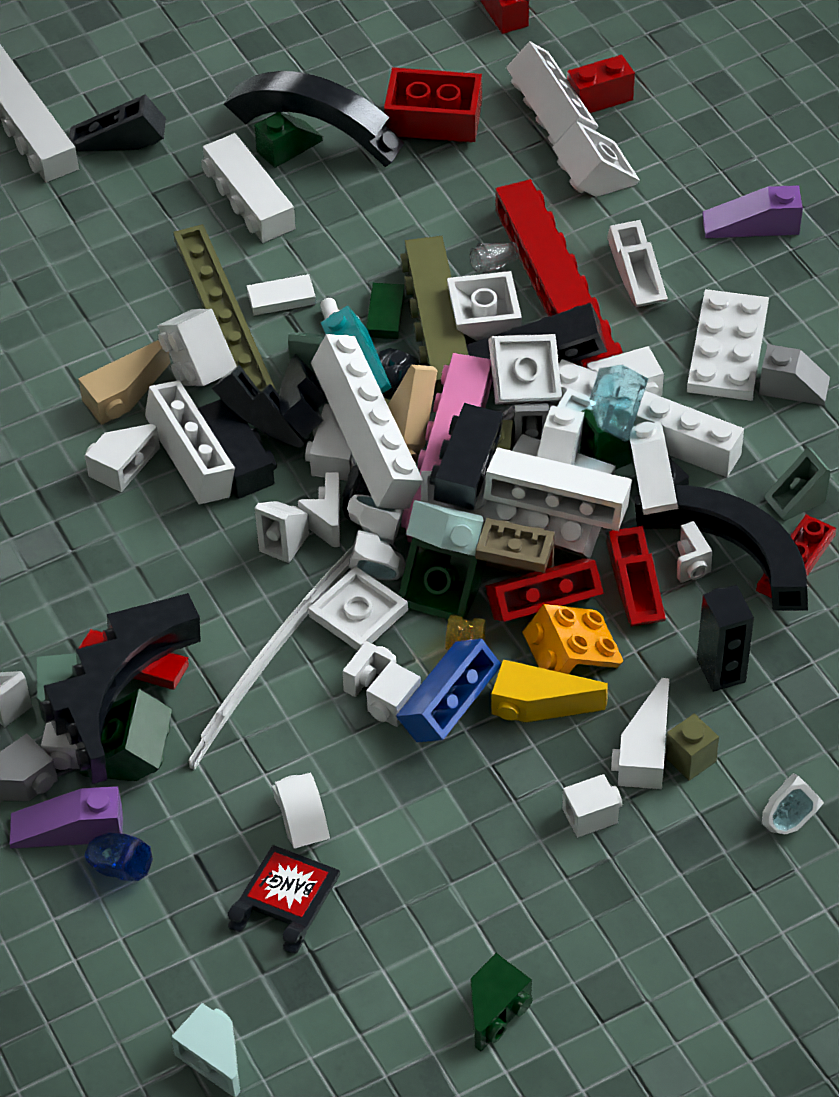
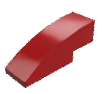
M643 526L609 531L606 543L616 584L630 626L665 621L666 617L652 553L649 554Z

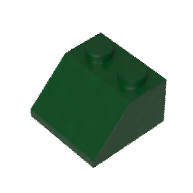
M137 689L114 702L106 716L101 743L105 754L107 779L138 781L151 773H155L163 763V749L165 740L170 732L169 722L172 709L141 689ZM80 770V774L89 777L87 770Z

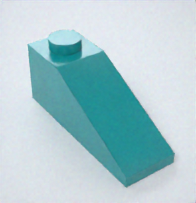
M348 305L338 312L332 313L321 322L325 335L355 336L381 393L392 388L367 328Z

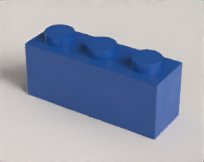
M483 639L455 642L396 715L397 719L416 742L444 740L501 667L500 661Z

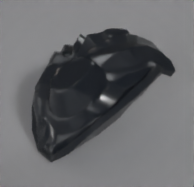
M392 348L378 353L392 387L382 393L383 397L394 395L410 366L419 365L418 358Z

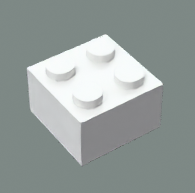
M212 309L189 310L157 325L160 334H158L159 342L163 350L169 352L174 363L171 365L172 372L175 378L180 380L183 385L205 386L224 377L237 367Z

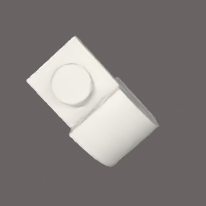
M311 772L303 775L287 776L275 782V785H272L274 798L281 809L287 837L293 848L330 839L322 802Z

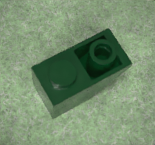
M497 953L471 978L475 1048L480 1052L490 1042L496 1043L505 1033L507 1024L516 1015L518 1017L522 1016L528 1010L533 1000L532 979Z

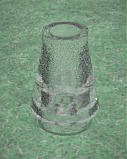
M515 242L478 243L475 248L470 250V262L477 273L488 274L519 259V249Z

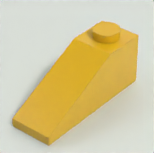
M503 659L491 693L492 715L500 716L505 720L532 722L605 710L608 698V683Z

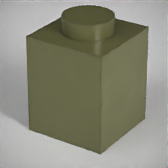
M694 713L667 732L665 758L690 781L717 761L719 736Z

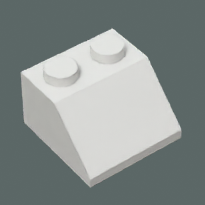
M577 121L552 147L559 158L557 160L558 165L571 177L569 180L570 184L580 193L585 191L598 197L635 186L640 182V179L615 141Z
M511 271L447 278L456 328L460 332L479 341L480 339L522 326V316Z

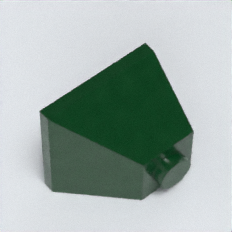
M412 537L399 596L408 602L409 609L464 623L480 588L486 561L476 559V553L475 556L451 551Z

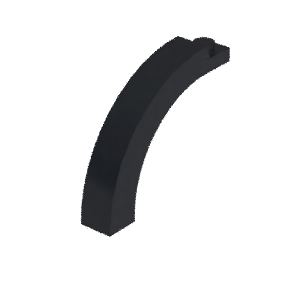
M274 71L255 75L237 85L224 103L245 125L256 117L278 111L299 113L320 119L352 137L384 167L392 163L404 145V142L385 125L389 117L374 104L336 82L307 73Z
M674 485L678 509L644 515L640 495L635 496L637 527L643 526V529H681V525L694 521L701 532L709 533L734 543L758 563L770 584L772 611H808L807 574L801 553L790 534L782 525L756 505L722 491L689 485Z

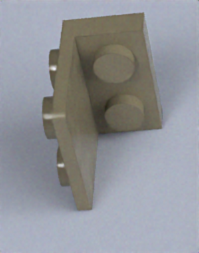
M486 518L476 547V559L486 561V567L524 575L532 572L545 573L547 568L554 567L555 532L539 527L514 524L505 520Z

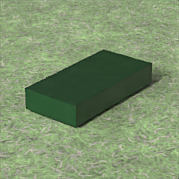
M372 284L366 325L370 337L399 338L405 284Z

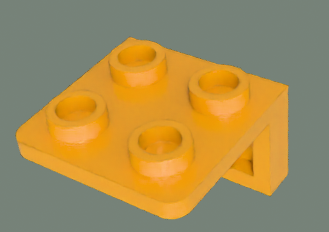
M543 604L522 631L539 668L569 674L577 664L618 668L623 662L617 644L614 642L603 616L593 609Z

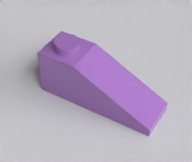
M799 185L765 187L703 211L705 238L799 235L803 209Z
M118 786L81 788L11 813L10 848L122 842L123 809Z

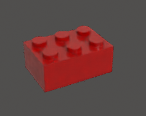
M392 67L384 105V113L389 117L385 125L398 137L476 142L482 106V74Z

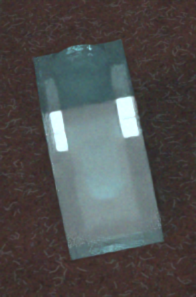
M623 364L599 368L589 398L598 428L623 441L629 440L646 389L647 377Z

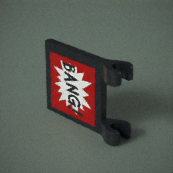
M272 845L240 899L229 909L228 918L231 921L228 927L237 932H242L247 925L252 910L290 924L283 933V940L286 941L283 944V949L294 954L298 953L309 927L338 880L340 870Z

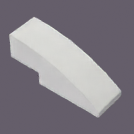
M641 220L611 225L607 239L619 274L635 307L666 302L668 298L651 242L647 243Z

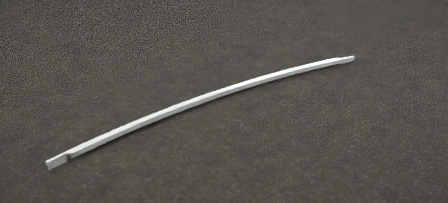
M513 405L503 412V420L514 421ZM353 546L306 595L239 679L202 732L201 741L188 760L190 769H196L206 751L250 687L309 614L308 608L333 587L349 569L348 564Z

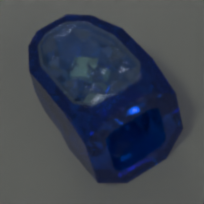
M106 833L95 837L89 842L85 852L86 861L95 870L105 876L116 877L123 881L141 880L148 875L153 861L151 848L148 844L137 837L120 833Z

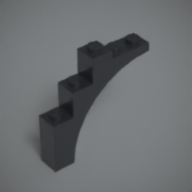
M189 593L107 614L108 629L103 630L104 642L76 649L77 664L72 666L74 678L44 685L45 701L40 702L45 723H52L57 736L66 733L69 744L77 745L76 758L81 771L87 770L92 784L107 780L101 735L106 716L118 694L133 677L151 663L175 650L201 642L200 616Z

